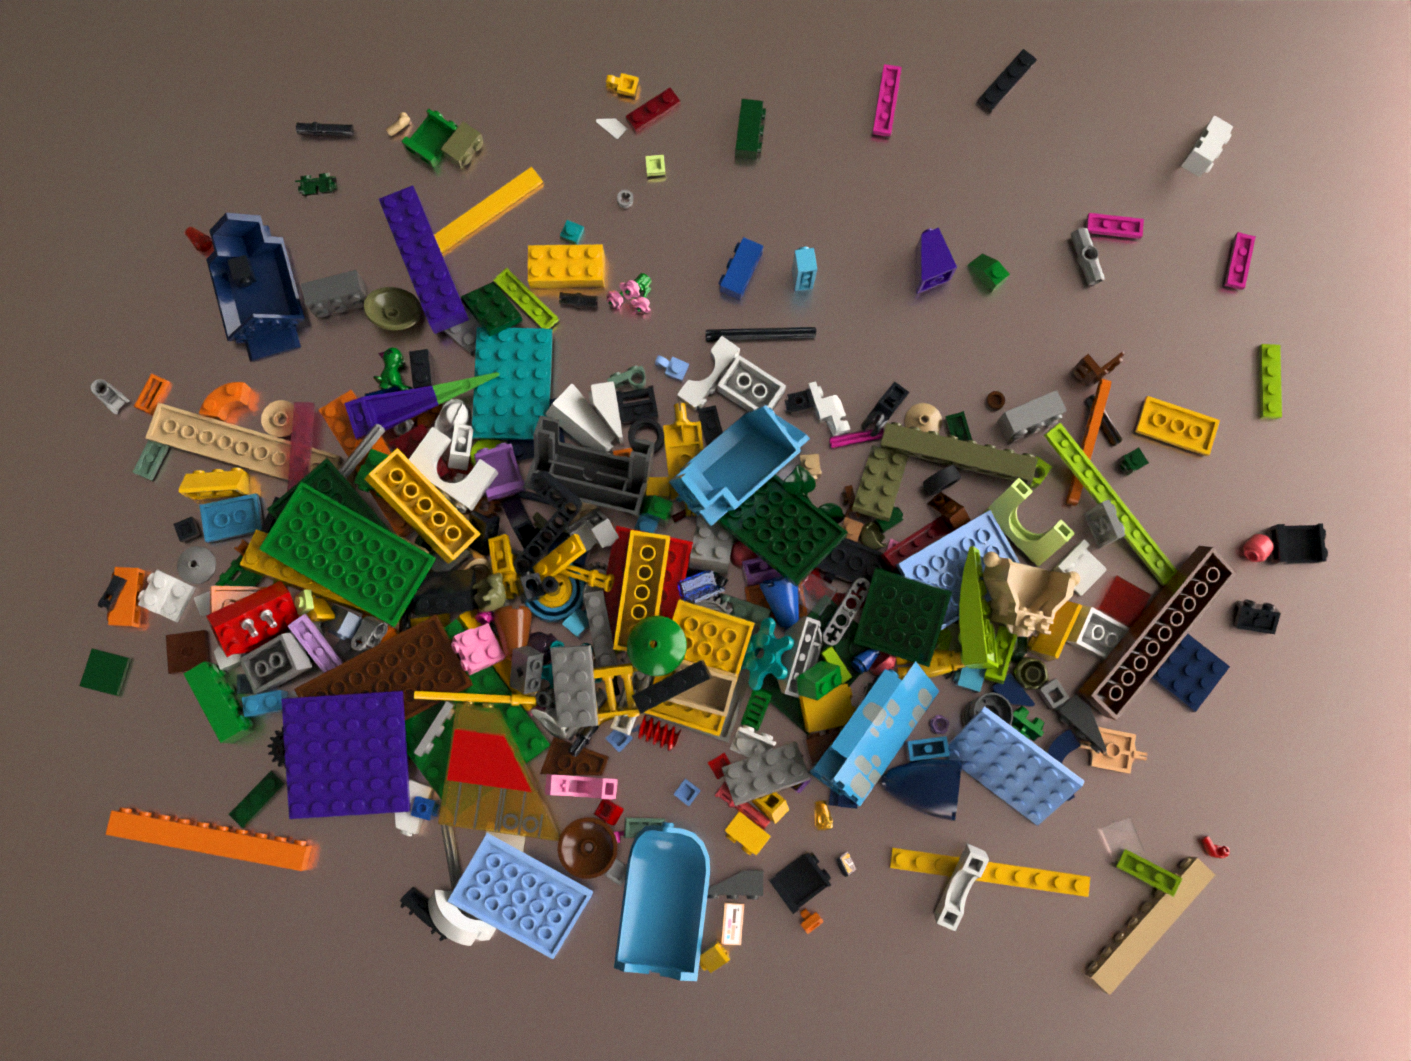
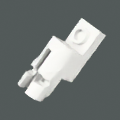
M816 381L809 383L807 389L810 388L818 422L828 421L826 423L833 437L849 433L851 429L848 421H842L846 414L841 400L837 395L822 399L823 391L821 386H817Z

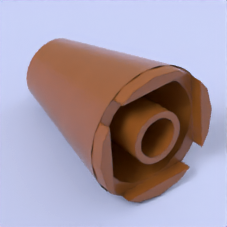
M512 606L501 607L495 610L493 615L505 658L510 660V662H512L513 649L525 647L528 644L532 613L530 608L525 606H519V609H512Z

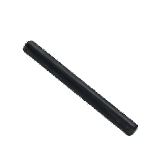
M816 327L707 329L705 335L707 341L719 340L721 336L727 340L815 338L817 330Z

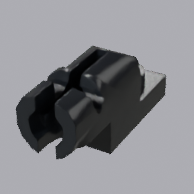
M894 381L863 421L861 429L865 431L870 423H873L878 417L879 421L870 433L872 437L877 436L910 392Z

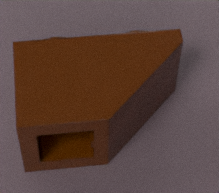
M942 492L938 493L927 503L936 516L941 517L952 531L971 521L964 506Z

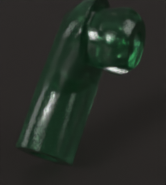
M1017 637V649L1013 651L1010 660L1015 663L1027 655V637Z

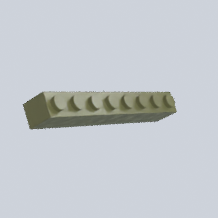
M897 422L886 423L881 441V448L949 466L955 465L957 468L1011 481H1016L1020 478L1028 485H1031L1038 461V458H1034L1032 454L1023 453L1021 455L1011 449H996L995 446L990 444L978 445L973 440L961 441L952 435H947V437L940 436L938 432H923L920 428L913 426L906 428Z

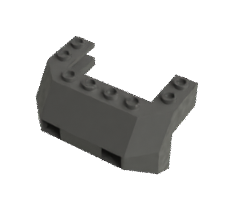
M540 415L533 434L534 458L523 488L533 490L530 481L536 473L543 470L549 472L579 497L582 502L640 515L653 464L654 442L635 438L634 451H631L629 458L626 456H616L608 452L592 450L588 447L583 448L571 443L559 442V420ZM538 477V483L545 485V480ZM557 490L552 491L553 495L561 497Z

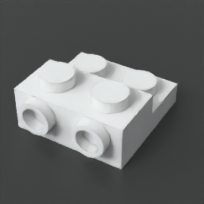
M156 570L155 573L152 572L147 579L149 585L146 590L140 592L138 596L140 602L138 605L170 620L179 622L196 587Z

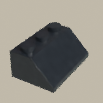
M475 569L428 572L413 596L415 615L463 612L477 609L478 605L474 599L477 588L473 589L472 587L476 584Z

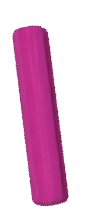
M882 428L877 436L874 437L870 436L873 429L830 437L829 445L831 448L880 439L883 438L884 429Z

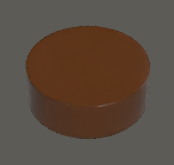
M999 391L989 393L985 400L986 406L992 411L1000 410L1005 404V396Z

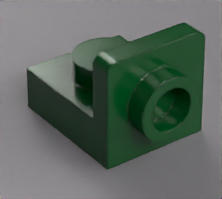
M1139 447L1118 459L1120 469L1126 472L1127 475L1149 464Z

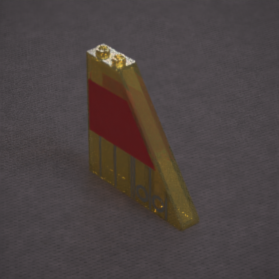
M472 701L457 703L438 824L558 841L560 832L500 709L494 707L493 703L482 702V705H475Z

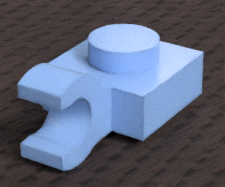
M658 355L655 361L656 366L666 369V376L680 382L683 381L689 367V363L675 357L668 361L666 358Z

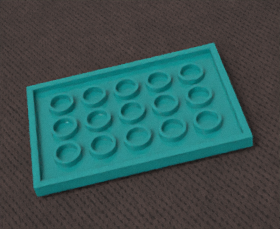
M477 327L474 377L498 372L500 375L474 388L472 439L534 440L533 434L540 415L548 417L546 412L550 408L552 329L507 328L489 337L482 327Z

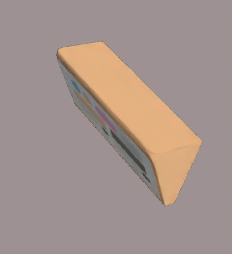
M724 902L722 945H741L744 914L743 903Z

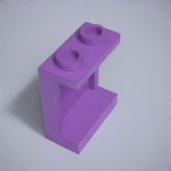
M500 443L496 445V448L490 450L483 448L474 454L476 464L481 459L499 473L485 492L488 502L525 491V488H523L524 480L521 477L511 443Z

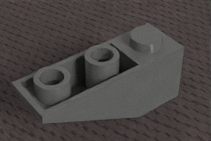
M1075 694L1059 710L1060 720L1066 726L1071 725L1075 728L1076 735L1082 740L1086 738L1091 743L1090 747L1099 754L1101 752L1103 755H1106L1107 749L1091 707Z
M742 869L709 886L707 898L718 899L719 895H727V899H739V895L747 896V899H759V896H763L764 871Z

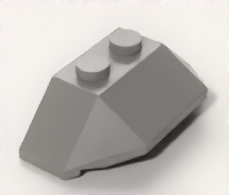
M803 616L785 632L784 636H791L794 639V646L791 650L785 651L781 656L782 664L788 669L787 677L783 680H778L782 693L799 698L797 677L817 664L823 645L820 621Z

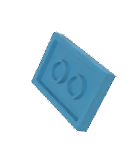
M257 493L199 505L206 543L254 534L256 529L261 530L263 526L260 500Z

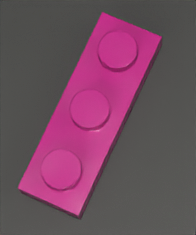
M1088 213L1086 228L1091 234L1136 239L1143 237L1144 219Z
M1240 232L1235 234L1224 286L1239 290L1245 288L1256 236Z

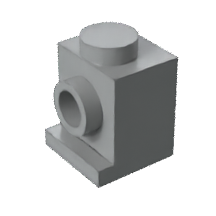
M1057 678L1051 679L1036 689L1049 709L1055 708L1059 710L1066 704L1065 701L1069 699ZM1051 692L1055 694L1054 700L1049 696Z

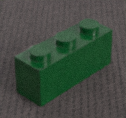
M741 100L735 158L757 160V153L761 154L762 142H759V136L763 137L764 125H761V119L765 120L766 115L763 101Z

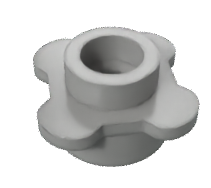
M409 419L394 426L395 434L403 435L410 431L414 425L413 420Z

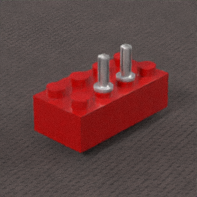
M280 580L207 615L206 618L218 645L226 657H229L233 654L254 651L277 636L286 633L289 629L288 625L298 619L299 615L290 592Z

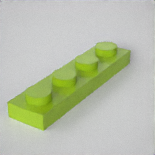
M505 268L493 280L540 328L550 329L559 321L558 317L508 268Z
M1261 344L1259 346L1260 418L1280 419L1282 418L1281 346L1277 344Z

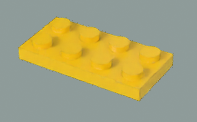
M1146 396L1135 432L1204 456H1209L1220 420Z

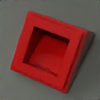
M602 799L594 815L606 823L615 826L624 808L608 799Z

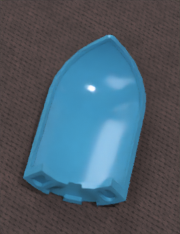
M662 822V826H645L636 835L631 845L627 862L614 962L615 969L623 972L649 974L651 970V972L660 973V976L679 981H697L710 878V857L704 842L695 833L682 828H675L674 823Z

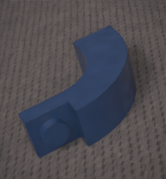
M1065 729L1047 743L1044 751L1062 764L1064 758L1070 752L1080 747V744L1072 731ZM1074 794L1066 801H1070L1071 799L1075 798Z

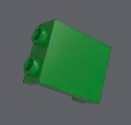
M428 108L426 111L428 116L411 138L405 136L401 142L405 150L435 169L444 157L441 148L458 126L451 120H445L438 111H432Z

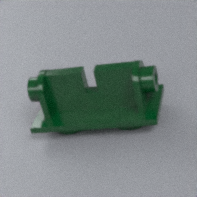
M330 173L319 174V178H312L311 175L300 176L301 180H295V182H299L301 185L298 186L299 194L302 193L303 195L317 193L316 186H319L320 193L333 192V190L337 189L336 183L332 182V179L336 178V176H330Z

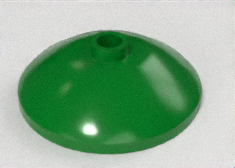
M651 616L641 620L631 630L627 640V653L631 663L637 670L649 676L658 677L670 674L680 666L686 655L687 641L682 628L675 621L664 616ZM653 641L657 642V646L655 648L651 647V643Z

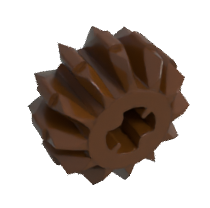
M483 495L470 513L477 511L489 519L496 515L499 517L496 512H502V508L498 507L501 505V501L492 500L488 502L487 496L485 495L484 497ZM485 504L489 506L488 511L483 510Z

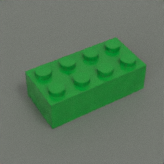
M204 661L185 672L184 676L220 743L234 744L254 732L252 728L253 722L250 718L244 717L242 702L240 699H236L233 685L227 682L225 678L226 672L220 670L218 664Z

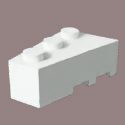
M1214 115L1181 167L1198 177H1201L1204 172L1208 173L1214 165L1212 163L1214 159H1217L1223 150L1221 148L1222 145H1226L1232 134L1230 132L1233 126Z

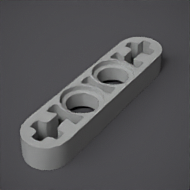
M856 579L845 594L822 632V641L826 645H836L842 638L868 595L870 583L867 579ZM863 582V587L866 589L859 592L858 596H861L859 599L857 596L852 595L851 592L856 593L859 588L856 586L857 583L861 584ZM853 598L856 601L854 609L847 608V599ZM838 615H844L846 618V623L843 626H839L836 623ZM831 625L841 629L840 633L839 631L834 633L835 640L827 641L828 637L826 634H830L834 630V628H831Z

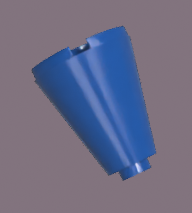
M782 576L759 583L760 589L779 626L788 630L799 621L798 586L795 587Z

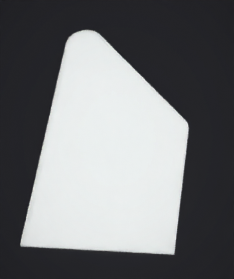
M615 118L596 119V122L616 139L628 129Z

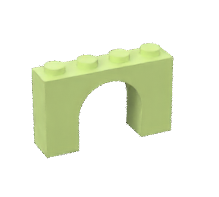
M1018 478L984 513L991 510L1003 533L1039 567L1068 542L1075 533L1062 520H1059L1045 533L1037 534L1026 530L1018 520L1017 508L1033 491Z

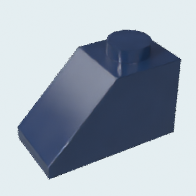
M1011 673L1006 674L1004 684L996 682L989 687L991 693L1004 696L1010 705L1033 707L1035 705Z

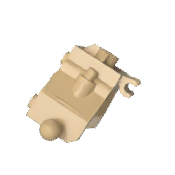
M992 551L987 552L983 557L985 564L983 579L992 598L991 608L993 612L991 621L1005 624L1009 633L1028 637L1034 631L1050 635L1051 631H1048L1049 624H1053L1055 612L1073 596L1074 586H1077L1080 582L1079 574L1074 571L1062 573L1012 562L1008 558H1000L997 553Z

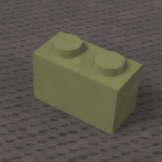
M463 121L441 148V151L446 159L462 169L464 165L471 161L475 151L482 147L483 138L480 132Z

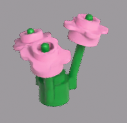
M640 273L634 280H629L626 283L621 282L619 287L622 291L620 293L615 290L612 292L608 291V295H606L608 304L618 310L620 309L619 306L624 302L623 295L628 300L631 297H636L630 301L633 304V309L638 313H649L650 309L648 306L650 302L646 297L651 291L649 287L651 279L648 275Z

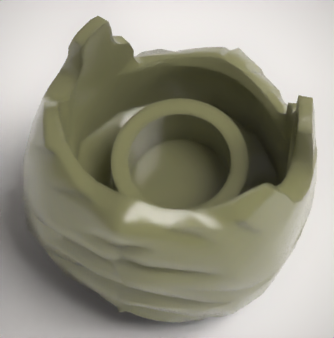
M501 573L489 575L472 586L473 589L479 588L474 596L479 612H490L504 606L506 593Z
M1024 657L1014 669V678L1023 688L1036 690L1049 681L1047 666L1039 659Z

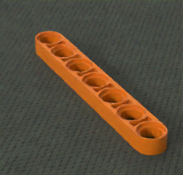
M1102 378L1096 389L1080 447L1090 460L1111 388V381ZM1074 474L1068 490L1066 504L1077 506L1083 485Z

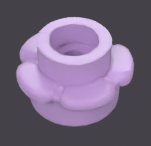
M936 715L930 721L931 730L935 734L946 733L949 726L948 719L942 715Z

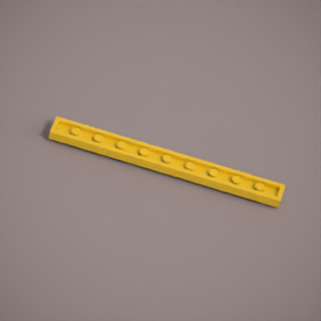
M891 847L889 868L951 877L960 857ZM988 862L981 878L975 880L1089 897L1090 877Z

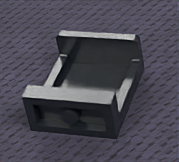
M1323 523L1297 526L1276 524L1269 527L1270 539L1274 545L1272 551L1273 565L1320 564L1327 561L1328 550L1325 547L1326 530L1323 528Z
M805 851L768 879L792 914L800 910L801 906L826 887L831 886L829 880L832 878L825 869L821 871L818 867L819 860L813 852L809 854Z

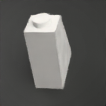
M409 779L411 810L409 812L395 813L396 828L401 829L400 833L412 836V834L419 833L424 820L411 816L415 797L432 798L434 789L432 786Z

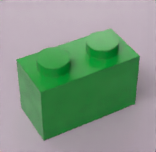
M825 661L818 662L797 677L798 694L817 701L842 684L840 666Z

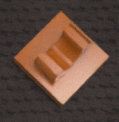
M806 908L800 912L805 920L800 925L807 934L823 923L817 912L811 915Z

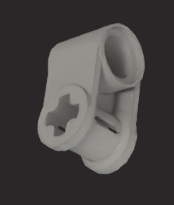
M97 379L91 384L92 393L116 415L125 403L130 402L120 391L102 379ZM105 386V391L100 393V389Z
M373 616L365 617L351 640V647L363 653L369 650L366 645L371 648L379 645L387 633V624Z

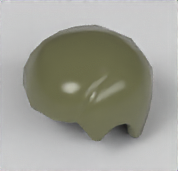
M871 521L862 527L860 538L863 545L875 550L887 546L886 543L883 544V540L886 537L880 534V529L876 523Z

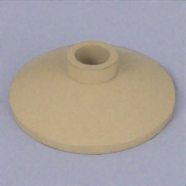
M284 400L274 401L267 405L261 416L264 430L271 436L279 438L292 434L297 429L300 421L297 408L292 403ZM281 418H285L284 423H280Z
M919 403L907 411L904 424L906 428L913 426L920 428L923 432L935 431L939 433L942 427V417L934 406ZM926 417L928 422L923 423L921 418Z

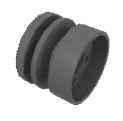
M986 693L972 700L965 706L962 714L964 727L984 706L1009 725L1012 724L1014 716L1009 701L997 693Z

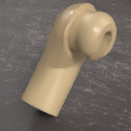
M400 113L398 115L399 120L386 128L390 136L395 135L410 123V117L406 113Z

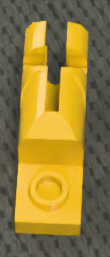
M507 534L488 539L493 575L496 573L502 574L506 599H514L513 593L519 596L515 581L520 577V574L516 573L513 566L517 557L511 553L510 538Z

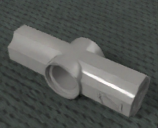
M1084 227L1077 229L1071 233L1078 254L1077 262L1084 271L1088 285L1092 286L1105 280L1098 260L1099 253L1097 248L1093 246L1088 229ZM1084 254H1088L1091 259H1087Z

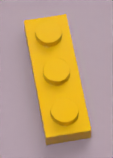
M573 534L533 566L534 572L539 573L541 583L545 577H554L586 552L580 536Z

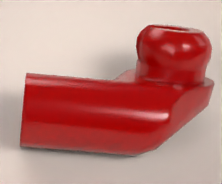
M1208 835L1200 839L1209 856L1219 859L1229 856L1230 850L1227 846L1214 845Z

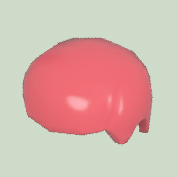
M739 540L732 546L730 560L739 569H742V561L759 557Z
M879 651L880 655L869 668L874 675H879L884 669L893 670L896 665V656Z

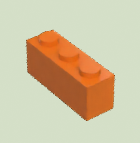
M115 567L111 579L114 575L126 579L127 582L117 600L115 608L107 613L108 625L139 628L141 606L138 605L140 602L138 596L144 589L145 570Z

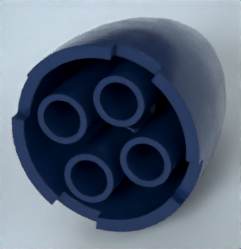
M927 759L908 762L888 770L887 774H883L882 786H886L885 790L895 799L916 811L936 818L955 821L962 761Z

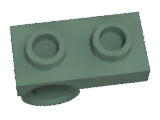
M632 366L624 373L620 374V372L610 375L607 382L614 381L615 389L627 384L633 390L643 389L646 385L645 371L643 366ZM634 377L642 378L640 383H634L632 380Z

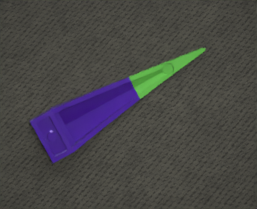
M495 372L438 385L364 396L344 404L355 438L360 440L365 438L375 424L381 425L386 431L492 380L500 374Z

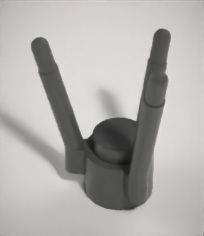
M548 686L541 692L536 693V702L540 707H546L547 710L556 709V704H554V688L549 689L550 686Z

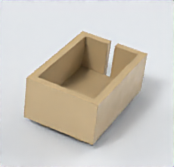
M683 660L676 669V673L694 664V662ZM707 666L712 676L711 679L668 700L727 717L738 674Z

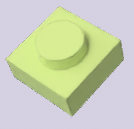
M664 155L645 156L647 177L665 175Z
M303 590L295 596L294 604L298 615L307 614L314 609L311 590Z

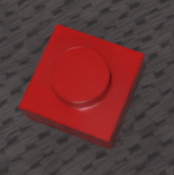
M725 752L708 762L717 780L724 776L722 767L731 764Z

